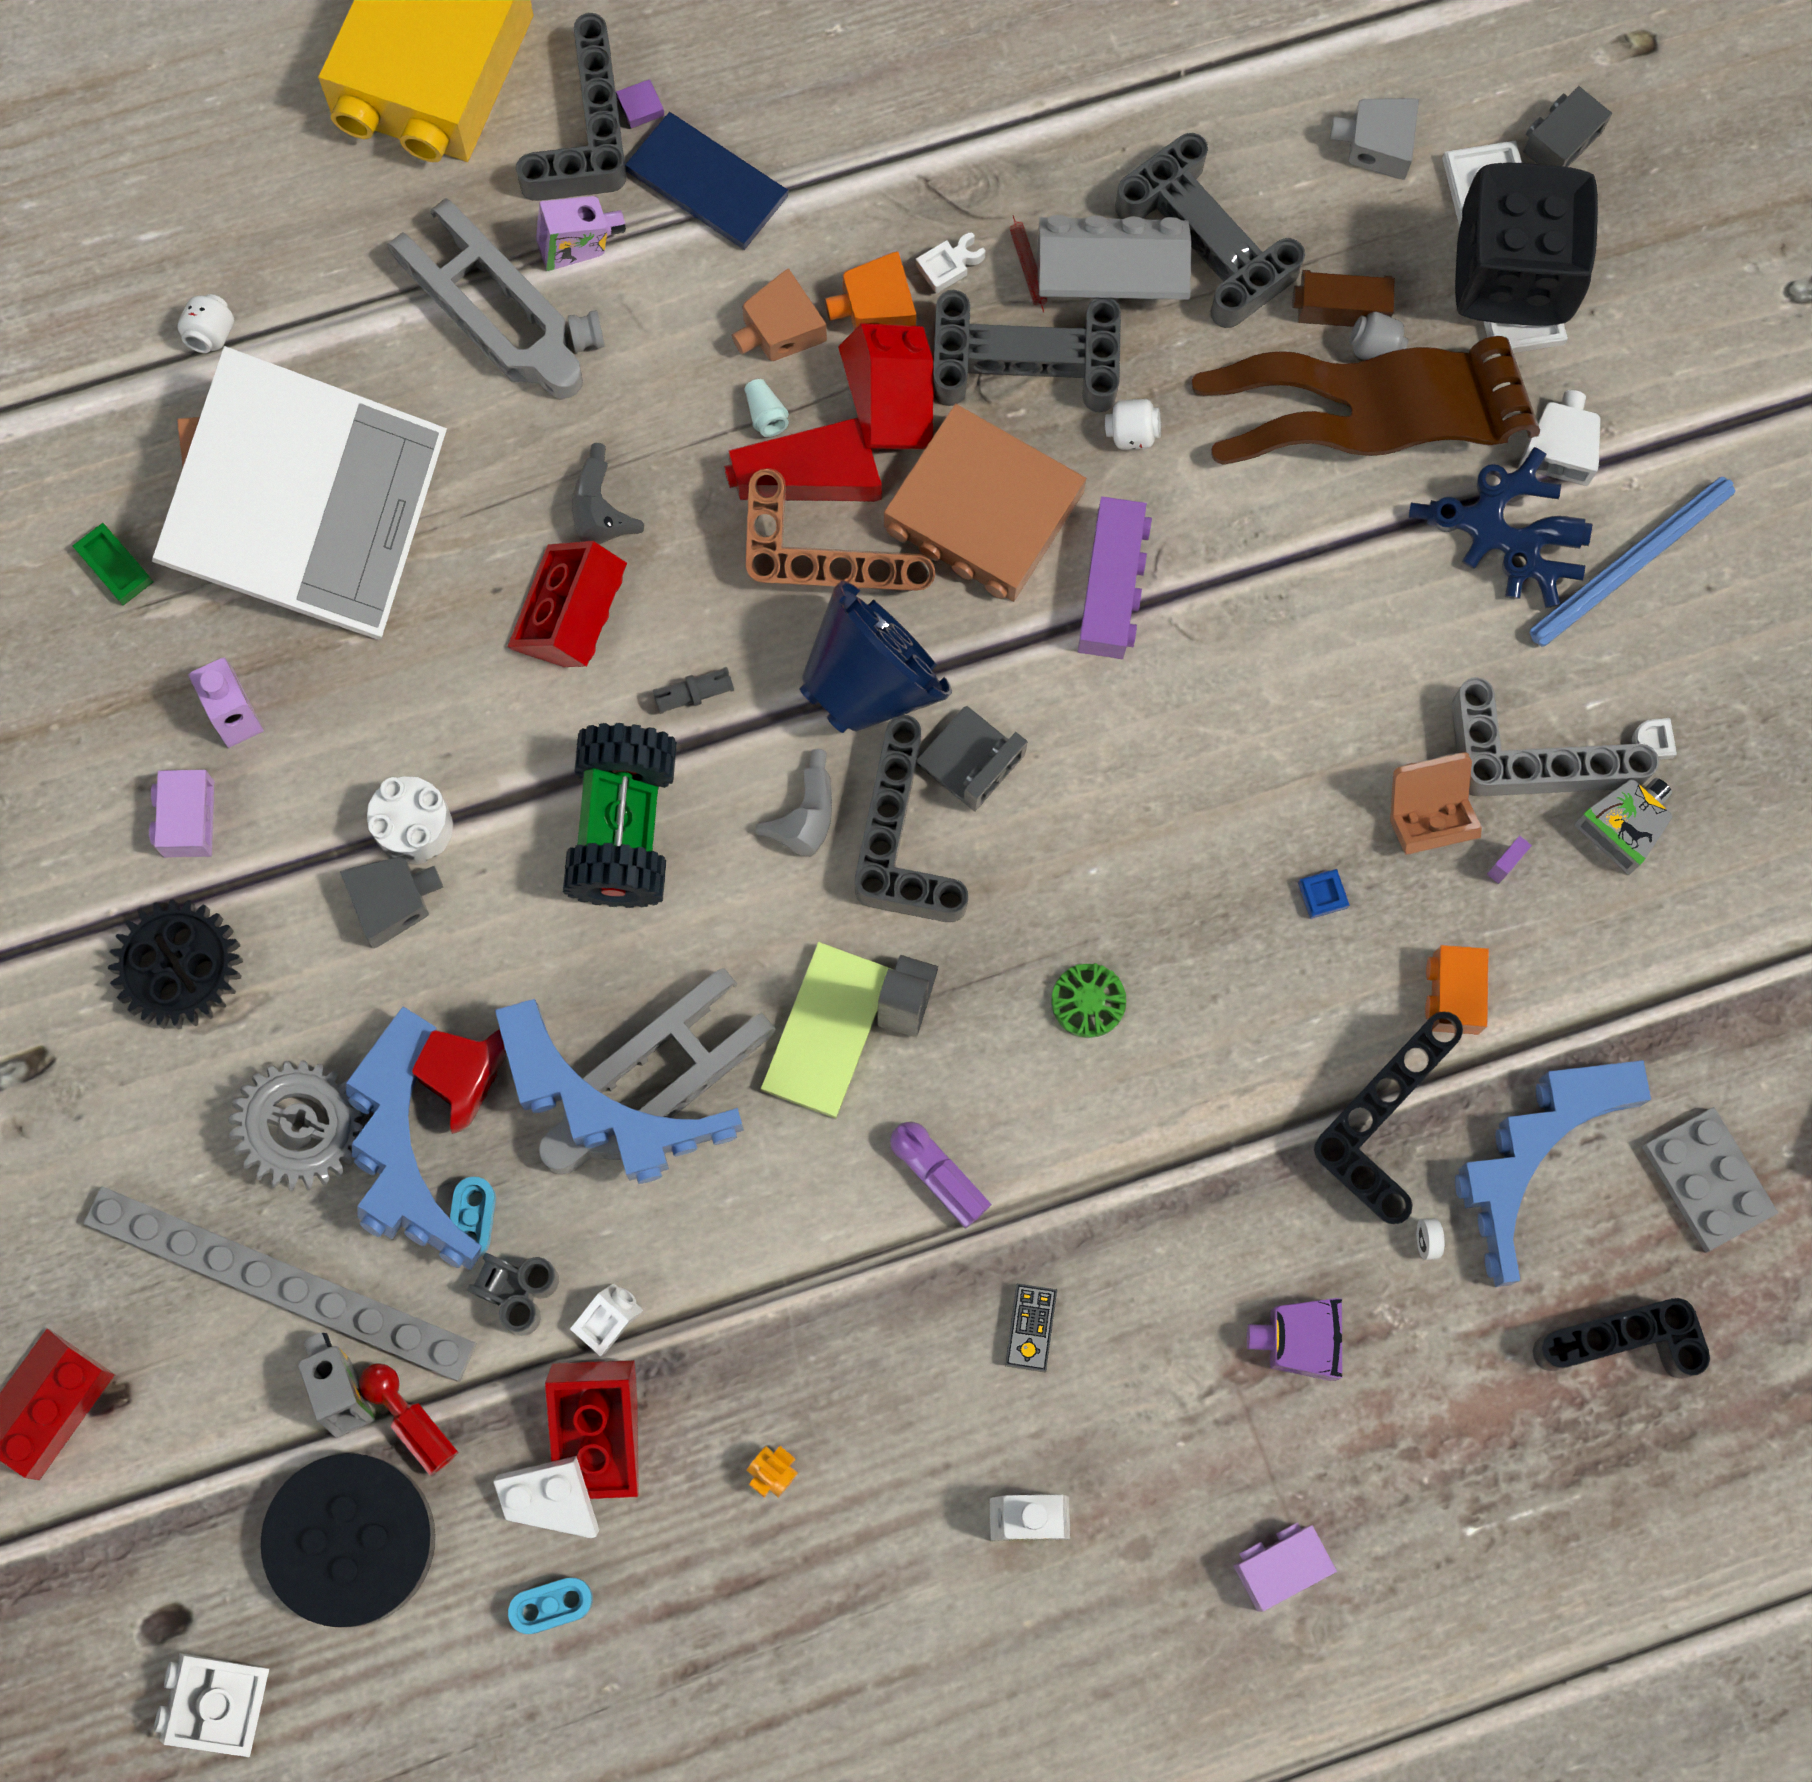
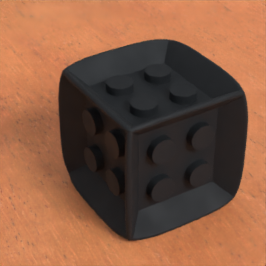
M1512 162L1488 164L1478 170L1463 204L1462 220L1457 239L1455 298L1459 315L1478 321L1531 326L1563 324L1574 317L1589 289L1596 256L1598 192L1594 174L1572 167Z

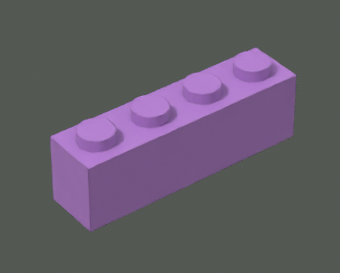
M1101 496L1078 653L1123 659L1126 648L1134 647L1137 625L1130 624L1132 611H1139L1142 589L1135 588L1137 575H1144L1147 553L1140 552L1141 541L1149 540L1152 522L1151 517H1145L1147 503Z

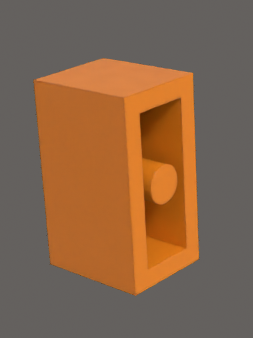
M1440 945L1433 953V957H1428L1426 979L1432 981V996L1428 995L1426 999V1019L1439 1012H1451L1461 1021L1463 1026L1462 1034L1479 1035L1487 1028L1489 948ZM1437 1020L1432 1026V1032L1455 1033L1454 1026L1448 1020Z

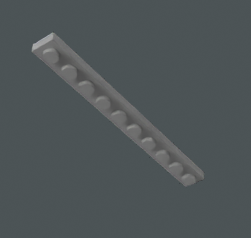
M101 1186L83 1223L98 1231L458 1382L461 1381L477 1343L103 1186Z

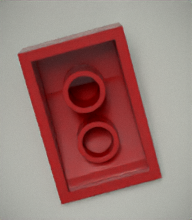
M860 323L838 348L866 447L926 449L933 438V357L924 327Z
M635 1360L553 1363L545 1381L551 1462L577 1456L590 1499L638 1497V1399Z

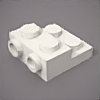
M179 1653L177 1662H169L165 1675L164 1688L171 1689L167 1706H159L155 1718L154 1732L161 1733L159 1741L169 1746L250 1757L269 1669Z

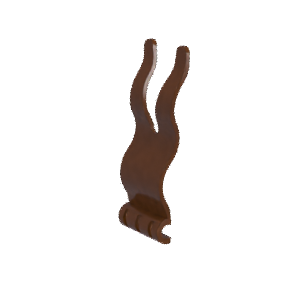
M1504 336L1485 338L1477 342L1470 349L1469 353L1451 352L1431 347H1416L1395 350L1366 361L1348 364L1325 362L1296 352H1267L1248 357L1227 367L1197 373L1192 379V389L1200 396L1228 395L1258 387L1282 385L1311 391L1334 402L1345 404L1352 410L1350 416H1339L1317 411L1291 413L1264 423L1245 434L1216 442L1212 446L1211 456L1215 462L1222 465L1249 460L1273 450L1297 444L1323 445L1349 454L1377 456L1395 453L1418 444L1440 440H1460L1481 445H1497L1508 443L1509 437L1521 430H1526L1529 438L1538 437L1540 434V428L1509 339ZM1494 354H1500V355H1501V356H1498V357L1489 359V360H1487L1486 362L1483 363V361H1484L1487 357H1489V356H1491V355H1494ZM1510 382L1511 384L1493 391L1496 386L1502 383ZM1520 411L1521 413L1503 420L1509 413Z

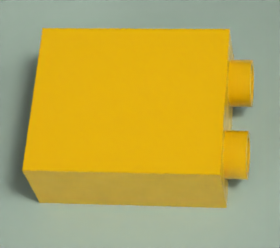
M354 0L318 76L331 112L332 122L345 133L360 139H370L374 131L398 138L406 151L424 161L439 162L443 154L468 162L534 16L531 0Z

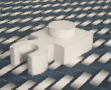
M973 233L963 235L959 240L958 246L952 248L946 240L916 258L915 266L935 294L966 277V264L977 265L984 260V248H980L976 252H970L966 249L974 244L975 235Z

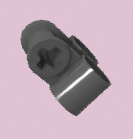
M485 1253L482 1258L485 1263L475 1283L469 1284L467 1291L495 1305H501L499 1310L500 1321L514 1335L525 1336L533 1333L541 1320L540 1310L533 1300L534 1298H547L555 1292L559 1284L558 1272L545 1258H529L523 1262L518 1270L514 1265ZM536 1268H546L549 1272L548 1282L541 1288H532L528 1282L529 1274ZM518 1305H526L530 1309V1318L522 1326H514L510 1322L511 1311Z

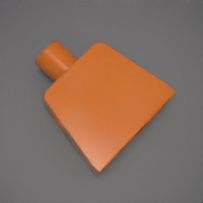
M899 251L892 252L846 271L842 274L844 294L824 299L829 321L850 316L854 330L860 323L916 326V311Z

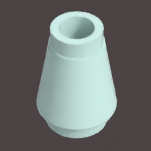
M755 379L745 386L744 391L754 429L764 437L780 434L789 424L787 409L763 379Z

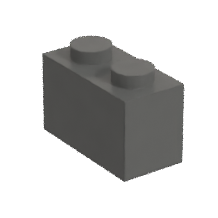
M1578 86L1569 96L1563 93L1554 102L1549 110L1551 114L1545 120L1539 117L1526 132V136L1529 139L1523 152L1537 164L1569 167L1603 133L1612 112Z

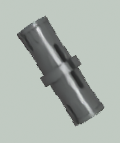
M724 667L721 670L695 678L693 675L686 676V681L654 689L653 694L658 710L662 714L665 711L691 703L694 706L701 705V700L729 691L732 692L734 691L731 676H729L728 668Z

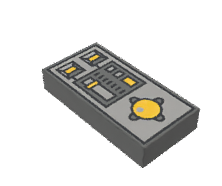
M1016 1284L1005 1367L1046 1372L1057 1289Z

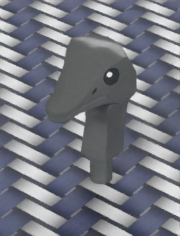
M593 443L590 449V457L584 463L572 497L574 527L582 542L595 541L600 545L624 534L642 533L644 531V523L641 520L629 517L616 510L603 499L601 486L608 467V463L604 462L606 446L602 443Z

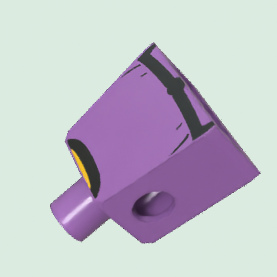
M1342 1298L1274 1307L1270 1310V1325L1248 1324L1247 1349L1270 1350L1271 1369L1327 1381L1341 1379Z

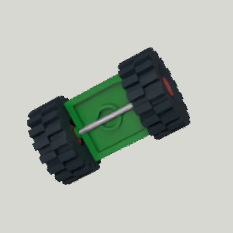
M601 723L599 727L589 725L586 729L582 728L579 730L574 771L575 775L583 780L578 842L575 848L570 847L566 852L563 893L568 894V897L572 899L578 898V901L584 903L592 902L593 905L600 906L606 904L609 907L624 906L625 908H634V906L648 907V904L654 906L658 902L663 901L666 860L663 855H658L657 852L653 851L658 789L659 787H668L674 780L677 742H675L676 739L673 736L668 737L669 734L664 731L656 732L657 729L648 727L644 729L641 728V725L636 724L624 726V723H615V725Z

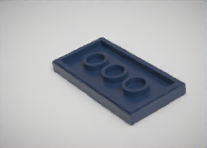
M670 111L625 164L626 172L743 250L748 247L788 197V189Z

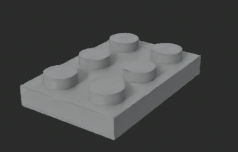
M1715 1107L1642 1146L1705 1253L1778 1214L1777 1209Z

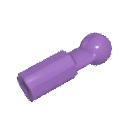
M910 1121L901 1123L894 1129L890 1138V1145L894 1154L905 1161L965 1229L973 1224L992 1205L929 1137L927 1130L922 1125Z

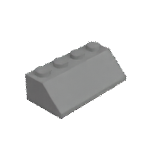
M1053 215L1049 218L1039 217L1037 243L1039 296L1190 299L1191 235L1189 221L1174 217H1167L1162 220H1144L1135 216L1125 219H1106L1102 216L1068 218L1063 215Z

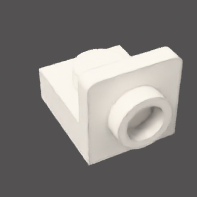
M612 1284L597 1294L570 1330L601 1357L610 1349L630 1322L635 1320L643 1310L636 1304L635 1297L628 1290Z

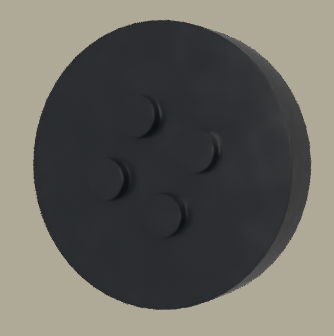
M338 1454L324 1457L306 1465L293 1474L278 1490L271 1501L261 1531L260 1547L263 1568L278 1598L302 1618L329 1627H358L372 1624L387 1618L402 1608L421 1587L429 1572L434 1556L435 1523L431 1508L422 1490L409 1475L395 1465L361 1454Z

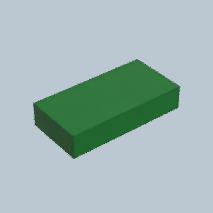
M101 523L73 545L76 552L123 606L154 583L151 577L104 523Z

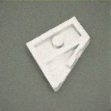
M577 1456L496 1476L494 1484L506 1520L587 1538L597 1536L599 1527Z

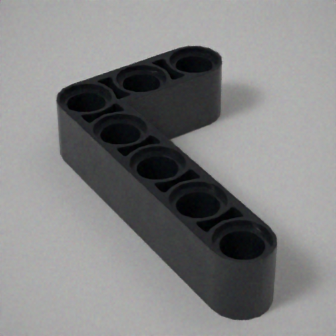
M1443 1011L1430 1017L1315 1142L1314 1153L1317 1160L1381 1220L1389 1224H1400L1409 1218L1412 1213V1200L1405 1190L1359 1148L1459 1042L1462 1037L1463 1026L1459 1018L1451 1012ZM1444 1019L1452 1023L1455 1030L1452 1040L1441 1042L1433 1036L1432 1026L1435 1021ZM1419 1049L1424 1052L1427 1058V1065L1422 1071L1413 1072L1405 1066L1404 1056L1407 1051ZM1382 1079H1392L1398 1084L1399 1095L1394 1101L1386 1102L1378 1097L1376 1087ZM1364 1108L1371 1114L1372 1123L1366 1131L1359 1132L1351 1128L1348 1118L1352 1110ZM1331 1137L1339 1139L1344 1145L1343 1156L1333 1162L1324 1159L1320 1151L1323 1141ZM1358 1166H1368L1374 1172V1182L1367 1189H1358L1351 1181V1173ZM1389 1194H1398L1404 1200V1211L1397 1217H1388L1382 1211V1201Z

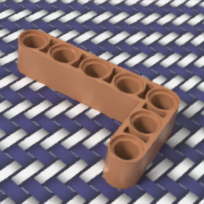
M771 468L759 470L750 479L746 570L755 581L836 586L840 581H847L858 588L914 591L924 590L934 581V564L930 558L922 554L783 546L785 479L781 473ZM763 475L774 477L778 483V490L772 497H764L757 490V482ZM759 515H770L776 521V530L772 535L764 536L756 530L755 522ZM765 553L773 558L775 566L770 574L764 575L756 571L753 563L756 555ZM804 555L811 559L813 571L810 575L802 577L793 571L792 561L795 557ZM839 557L846 558L852 565L851 574L842 579L835 577L830 570L832 560ZM878 559L886 561L891 569L888 578L880 581L873 579L868 570L870 563ZM917 561L923 562L929 568V576L926 580L919 583L913 582L907 576L908 566Z

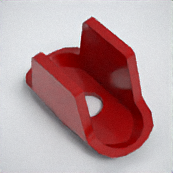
M500 1029L480 1042L434 1030L431 1032L412 1069L420 1084L451 1105L450 1127L452 1134L461 1132L470 1126L507 1055Z

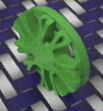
M1097 963L1077 964L1065 971L1057 980L1052 992V1010L1059 1024L1071 1034L1083 1038L1100 1037L1112 1031L1121 1021L1126 1009V992L1119 977L1112 970L1110 971L1105 966L1098 965ZM1092 971L1093 980L1090 983L1084 982L1081 972ZM1102 974L1107 978L1100 988L1095 983ZM1073 976L1080 987L1076 989L1068 980L1069 977ZM1114 984L1118 994L1108 996L1104 993V989ZM1064 987L1071 990L1073 997L1070 999L1058 998L1060 988ZM1105 1001L1118 1003L1119 1009L1104 1006ZM1073 1003L1074 1009L1061 1013L1059 1008ZM1102 1011L1107 1012L1114 1018L1107 1026H1104L1099 1018V1013ZM1077 1013L1083 1016L1080 1029L1068 1022ZM1088 1017H1094L1095 1030L1089 1031Z

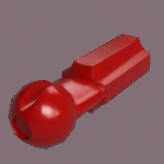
M381 1363L370 1365L361 1373L359 1379V1389L362 1396L371 1403L385 1405L394 1416L390 1427L430 1476L434 1475L449 1464L459 1452L419 1403L408 1405L399 1394V1377L393 1368Z

